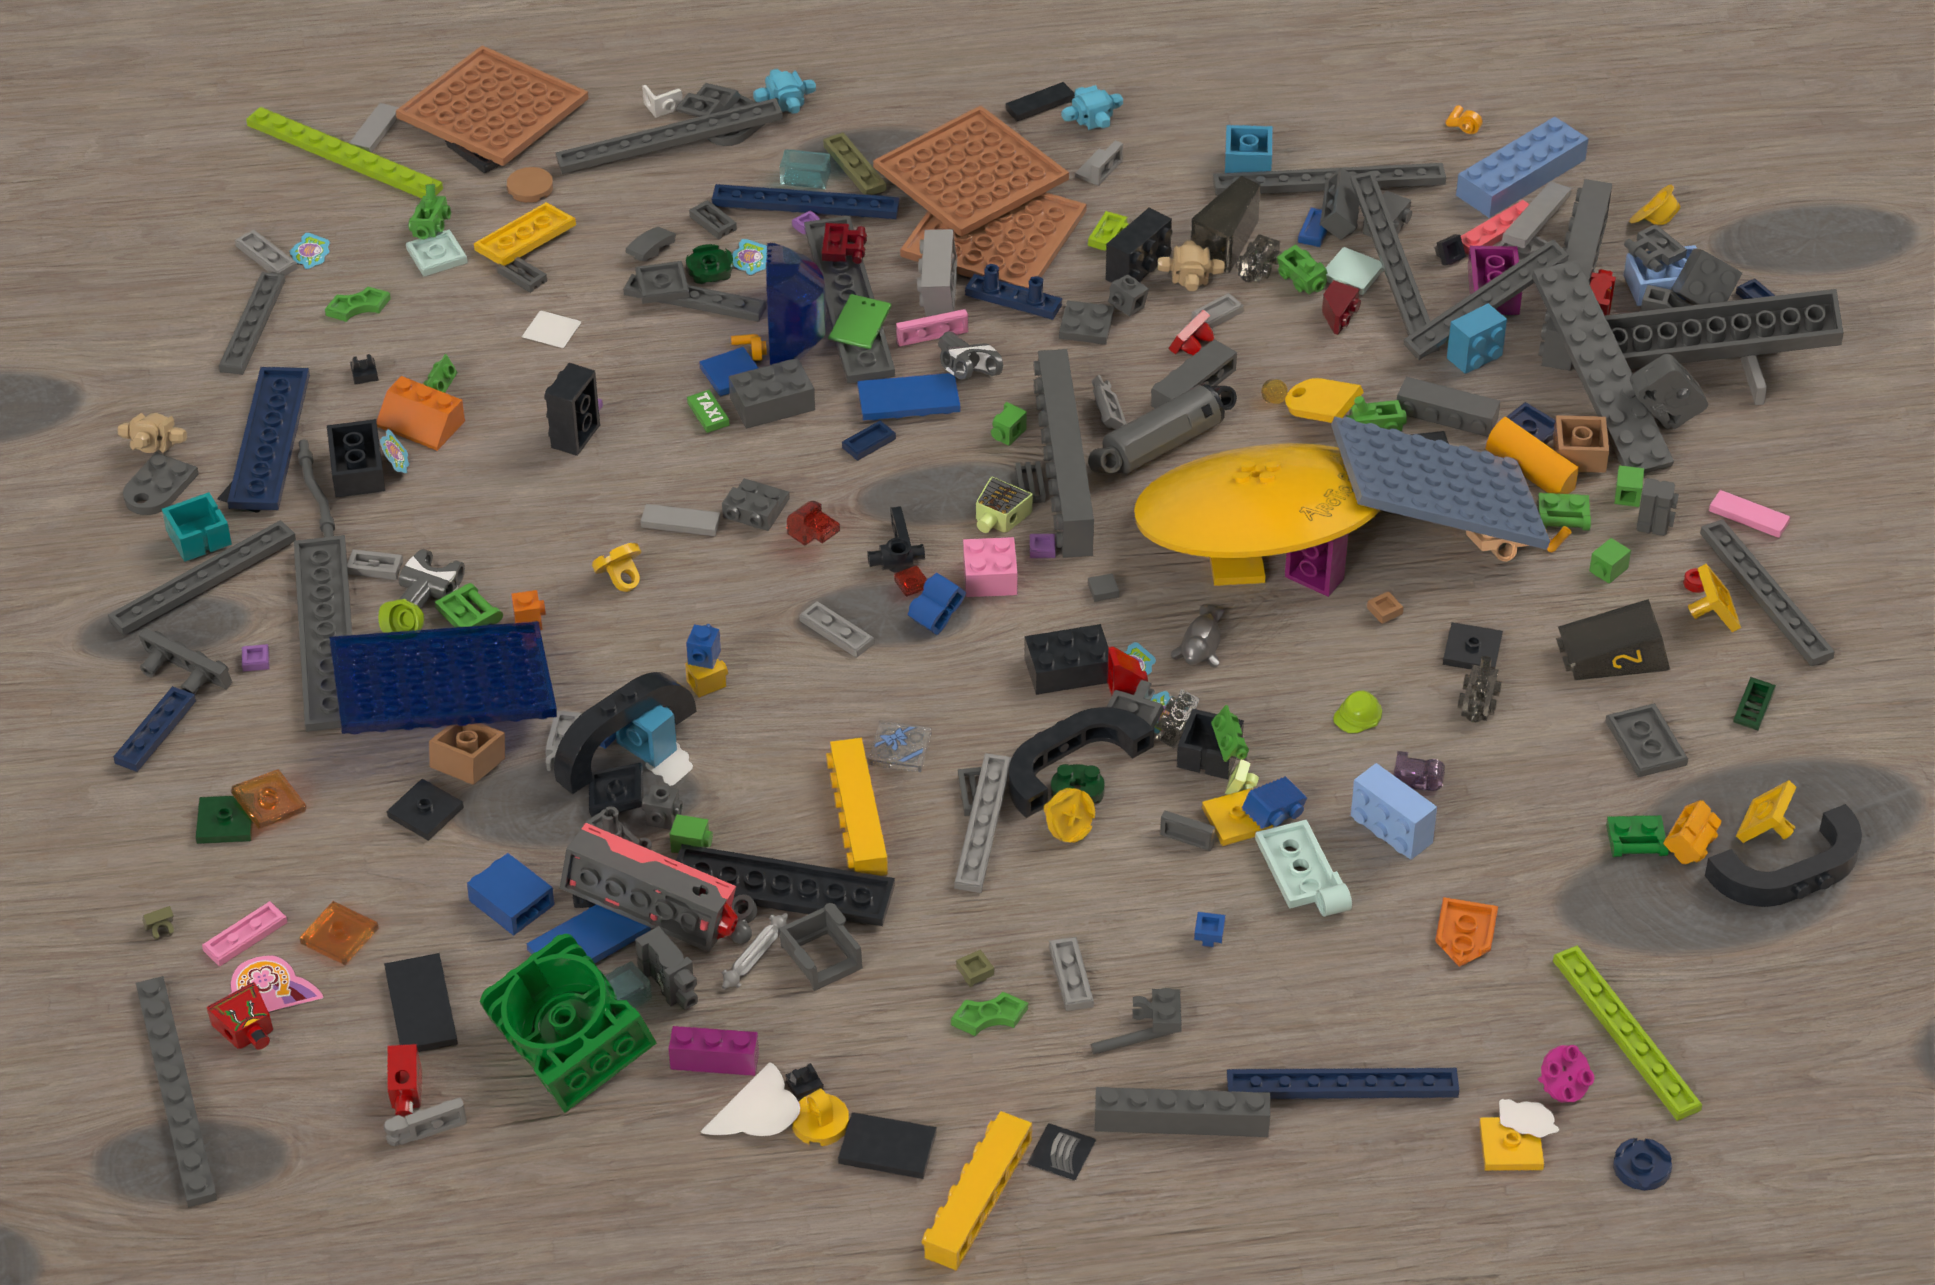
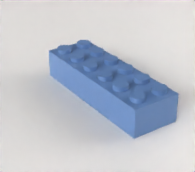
M1553 117L1459 173L1456 196L1490 218L1585 161L1588 138L1560 119Z

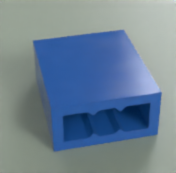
M509 853L495 860L488 868L480 874L473 876L467 882L469 901L513 936L555 905L553 887Z

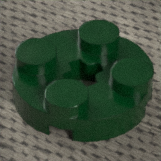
M700 245L692 250L693 253L690 256L687 255L686 270L697 284L728 280L731 277L733 255L726 248L724 251L719 249V245Z
M1062 764L1057 768V772L1051 780L1052 798L1063 789L1075 788V785L1082 786L1080 790L1089 794L1094 803L1098 801L1099 804L1102 801L1105 792V782L1098 767L1094 765Z

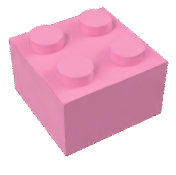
M1014 537L963 539L966 597L1017 595V563Z

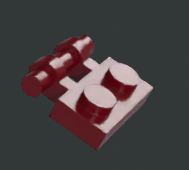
M826 223L822 261L846 262V256H852L853 262L860 264L862 258L865 257L866 251L864 247L867 242L865 227L859 226L856 230H849V224Z

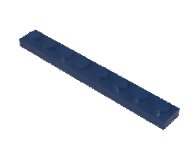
M715 184L712 204L725 208L733 207L802 213L811 210L814 214L897 219L900 198Z
M1457 1068L1227 1069L1226 1074L1227 1091L1270 1093V1099L1459 1097Z

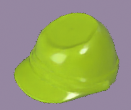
M398 599L381 605L378 622L381 631L385 635L406 642V640L414 638L421 631L424 625V614L416 604L406 599Z
M1359 690L1353 692L1345 699L1340 708L1335 712L1333 720L1341 730L1347 733H1359L1378 725L1382 717V708L1374 695L1368 691Z

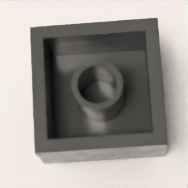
M1693 248L1671 290L1695 305L1726 302L1743 272L1704 250Z

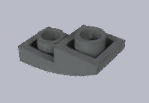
M661 227L652 228L632 241L626 247L625 253L634 256L636 260L647 261L648 258L659 255V248L675 243L676 234Z

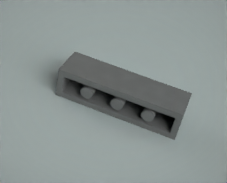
M1214 339L1152 387L1151 406L1157 408L1202 383L1209 386H1217L1236 371L1237 352Z
M1410 377L1405 378L1397 394L1401 410L1406 411V416L1489 437L1499 417L1500 400Z

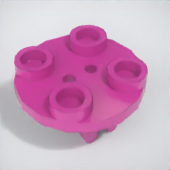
M1560 1045L1551 1049L1544 1057L1541 1076L1538 1078V1081L1543 1083L1544 1091L1548 1092L1553 1099L1561 1103L1575 1102L1585 1095L1589 1086L1594 1082V1073L1590 1070L1586 1057L1577 1046Z

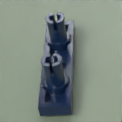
M988 264L986 266L984 276L974 274L965 288V296L1054 320L1062 307V298L1043 293L1042 277H1031L1029 289L999 281V267L995 264Z

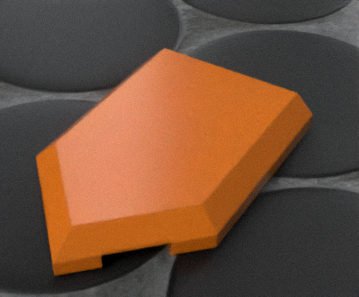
M1443 897L1435 942L1459 967L1491 951L1498 906Z

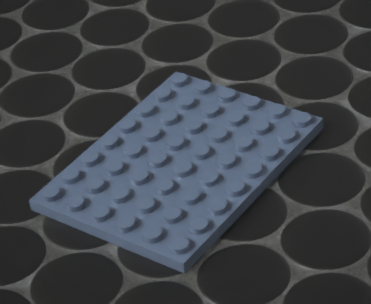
M1334 417L1331 426L1358 505L1547 550L1550 543L1549 536L1520 465L1515 459L1494 456L1487 451H1474L1466 446L1457 447L1449 445L1442 440L1433 441L1425 439L1418 434H1404L1397 429L1388 430L1380 428L1373 423L1364 424L1356 422L1349 417Z

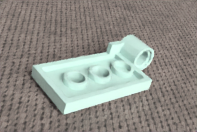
M1307 820L1256 832L1255 840L1289 909L1315 902L1323 917L1352 909V900L1348 887L1342 882L1338 872L1332 871ZM1291 846L1292 848L1297 850L1291 852L1285 850L1284 848ZM1301 866L1307 870L1297 871L1294 867Z

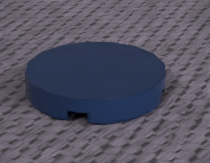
M1632 1138L1621 1143L1615 1151L1613 1168L1616 1176L1627 1186L1643 1191L1654 1190L1665 1185L1670 1178L1672 1158L1670 1152L1655 1140L1645 1138L1644 1141Z

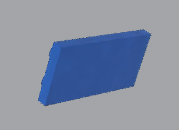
M951 373L857 381L863 420L875 421L886 418L960 412L956 379Z
M596 904L526 944L527 950L532 955L550 943L557 935L570 934L578 945L584 949L587 956L596 963L651 931V927Z

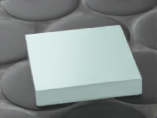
M450 229L439 232L436 237H428L424 240L417 239L406 243V249L423 277L468 263L466 254Z
M1343 247L1327 265L1326 276L1329 283L1335 280L1358 288L1359 295L1363 296L1384 269L1381 261Z

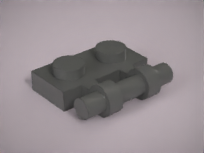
M1656 224L1638 232L1636 242L1629 238L1624 243V246L1629 249L1628 252L1633 257L1641 259L1645 267L1653 269L1655 272H1659L1663 267L1659 261H1663L1668 266L1685 258L1687 254L1685 247Z

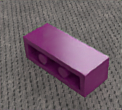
M672 1026L668 1048L670 1070L756 1076L759 1057L758 1032Z

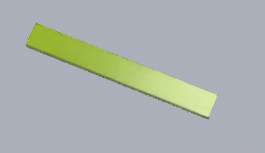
M1576 945L1554 954L1553 962L1673 1117L1679 1121L1700 1112L1703 1104L1579 946Z

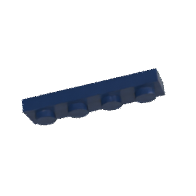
M172 686L113 756L115 764L138 772L196 702L195 694Z

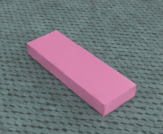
M963 309L896 323L897 344L900 347L939 339L948 331L954 332L956 335L968 333L967 311Z
M1722 490L1718 492L1709 508L1710 512L1780 538L1790 521V516Z
M269 901L202 944L203 951L220 967L285 925L287 917Z

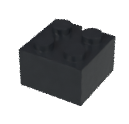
M1192 708L1178 744L1177 768L1198 773L1202 769L1205 770L1206 775L1228 780L1237 757L1231 756L1227 762L1223 760L1211 723L1218 714ZM1239 719V725L1242 731V735L1240 737L1243 738L1244 720Z

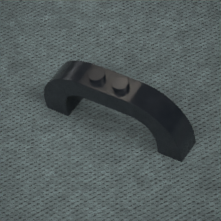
M663 672L646 673L625 684L582 713L568 728L559 743L555 755L554 774L556 781L573 795L594 781L591 770L592 758L597 748L605 739L658 705L669 708L674 714L675 724L678 725L697 712L693 695L674 678Z
M1112 707L1086 709L1058 721L1052 727L1038 732L1032 738L1025 741L1013 754L1009 765V793L1013 804L1025 818L1030 817L1044 809V805L1048 802V788L1036 777L1040 770L1087 744L1101 741L1110 742L1121 747L1133 759L1154 747V728L1138 715Z
M1846 804L1824 812L1822 815L1819 831L1830 843L1832 848L1782 869L1764 872L1748 867L1732 849L1708 858L1705 877L1721 894L1745 905L1771 907L1782 905L1795 899L1805 898L1808 894L1829 888L1831 885L1844 879L1853 870L1862 839L1860 823Z

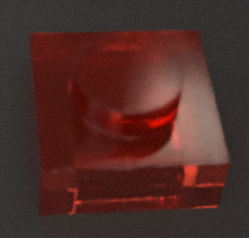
M917 565L894 574L895 583L906 597L924 590L927 578Z

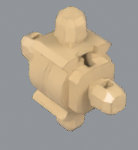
M1190 240L1185 241L1180 247H1174L1173 259L1161 257L1157 261V270L1161 272L1172 271V282L1174 284L1179 282L1188 291H1196L1202 284L1207 285L1209 273L1222 274L1224 273L1225 266L1222 260H1210L1208 247L1203 249L1200 245H1196L1194 241Z
M141 413L133 418L130 423H123L118 426V435L122 438L131 439L130 447L132 450L138 449L146 453H154L157 450L164 453L173 447L175 443H182L187 439V432L184 429L173 428L174 419L172 416L168 418L158 413H152L146 417Z

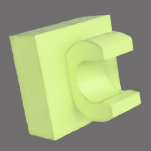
M1242 759L1239 761L1230 775L1225 794L1228 795L1239 792V790L1253 789V787L1257 786L1259 777L1253 773H1248L1251 763Z

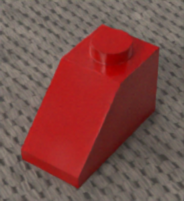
M1114 646L1108 647L1107 684L1111 697L1115 690L1134 695L1141 680L1148 682L1147 672L1142 671L1137 659Z

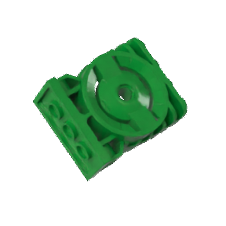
M560 934L554 937L550 943L538 952L533 953L518 967L510 970L506 976L494 985L486 988L480 998V1005L489 1019L523 1059L534 1068V1072L564 1113L657 1044L639 1012L627 1000H617L616 993L610 982L570 934Z

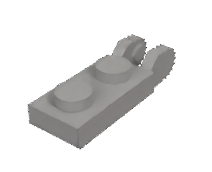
M460 1097L425 1110L416 1111L405 1117L398 1115L392 1119L389 1118L384 1124L387 1143L391 1146L402 1145L466 1124L464 1104Z

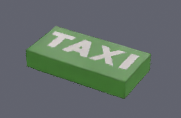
M710 390L687 397L689 407L707 433L730 426L729 418Z

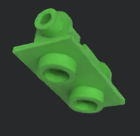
M447 354L443 356L441 361L434 363L433 369L427 376L428 380H425L423 385L444 393L446 392L458 373Z
M1225 705L1211 722L1223 760L1227 762L1231 756L1244 759L1247 757L1249 749L1244 738L1240 737L1242 731L1239 719L1236 715L1230 713L1228 705Z

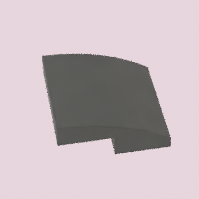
M705 83L697 94L688 93L676 110L680 113L701 117L730 109L739 100L741 95L737 90Z

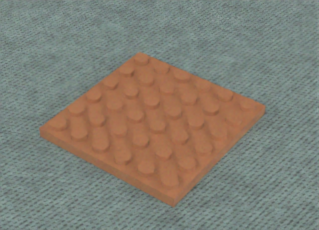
M480 46L397 109L396 118L451 143H456L473 153L475 152L504 166L587 101L588 91L485 46Z
M981 105L873 160V168L950 229H953L960 237L1069 180V172Z
M1045 192L962 237L954 232L957 274L970 278L974 274L984 276L986 266L988 264H995L999 267V281L1029 289L1030 278L1033 276L1042 277L1086 213L1087 204ZM928 211L900 249V257L918 262L919 258H922V254H920V240H924V231L950 228Z

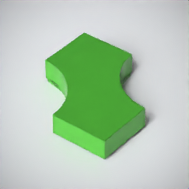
M368 286L356 294H337L325 308V315L347 322L351 317L360 313H380L391 299L390 292Z
M1002 992L992 1000L984 1002L966 999L951 1018V1026L974 1036L983 1029L996 1025L1015 1028L1028 1010V1002L1005 992Z

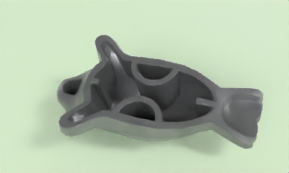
M1211 604L1201 605L1200 616L1189 625L1181 646L1171 652L1172 658L1176 660L1184 657L1190 665L1207 661L1211 667L1216 668L1220 661L1215 652L1221 635L1217 622L1222 617L1224 609Z

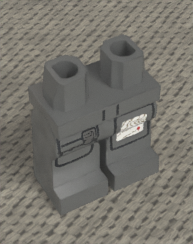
M658 926L635 939L639 975L643 979L651 976L661 987V993L666 997V1002L670 1006L678 1003L684 1010H687L697 1004L698 996L694 992L697 978L693 975V963L688 957L683 959L682 952L665 932Z

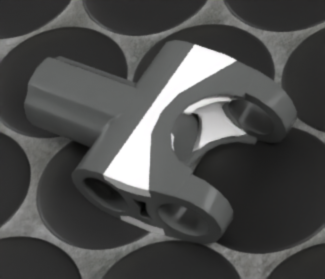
M951 331L945 332L940 337L938 346L941 348V364L944 369L961 380L969 379L973 371L983 372L991 376L1002 373V357L989 344L969 345Z
M426 549L419 550L410 558L400 572L399 585L408 589L399 599H406L419 606L420 609L430 597L441 599L458 589L465 573L464 563L455 560L445 567L434 568L430 566L433 559L432 552Z

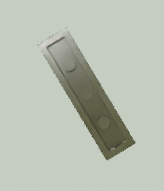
M844 132L823 139V147L863 195H875L887 190L886 182Z

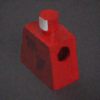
M417 1044L387 1046V1088L391 1107L395 1109L396 1116L405 1117L413 1114V1108L421 1106L422 1067Z

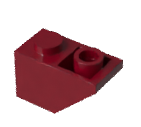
M1335 280L1332 281L1323 294L1322 313L1333 333L1339 335L1343 327L1349 325L1353 313L1358 312L1361 300L1359 299L1358 288Z

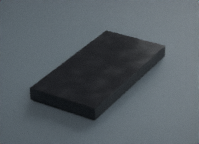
M440 953L384 963L399 1044H417L418 1052L458 1045Z

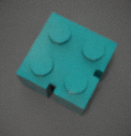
M210 492L162 509L166 532L184 562L205 555V550L209 549L210 552L232 545L228 522L221 510L218 509V505Z

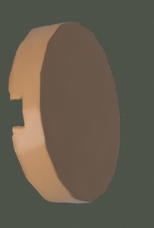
M537 167L518 169L510 174L507 179V192L509 195H513V199L520 202L532 203L540 201L541 197H548L553 190V179L550 173Z

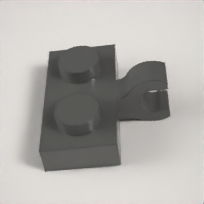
M1144 680L1140 681L1134 695L1115 690L1107 707L1132 712L1143 718L1153 728H1155L1164 711L1161 703L1151 701L1155 691L1150 689L1152 684Z
M1152 989V1002H1149L1143 996L1133 997V1007H1142L1141 1009H1132L1133 1019L1152 1018L1153 1032H1181L1180 989Z

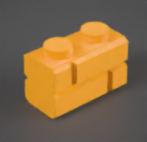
M1699 800L1687 805L1666 837L1664 845L1671 852L1675 853L1674 856L1681 864L1686 865L1693 861L1699 862L1707 855V846L1718 837L1716 831L1721 824V820L1714 812H1711L1710 807L1704 801Z

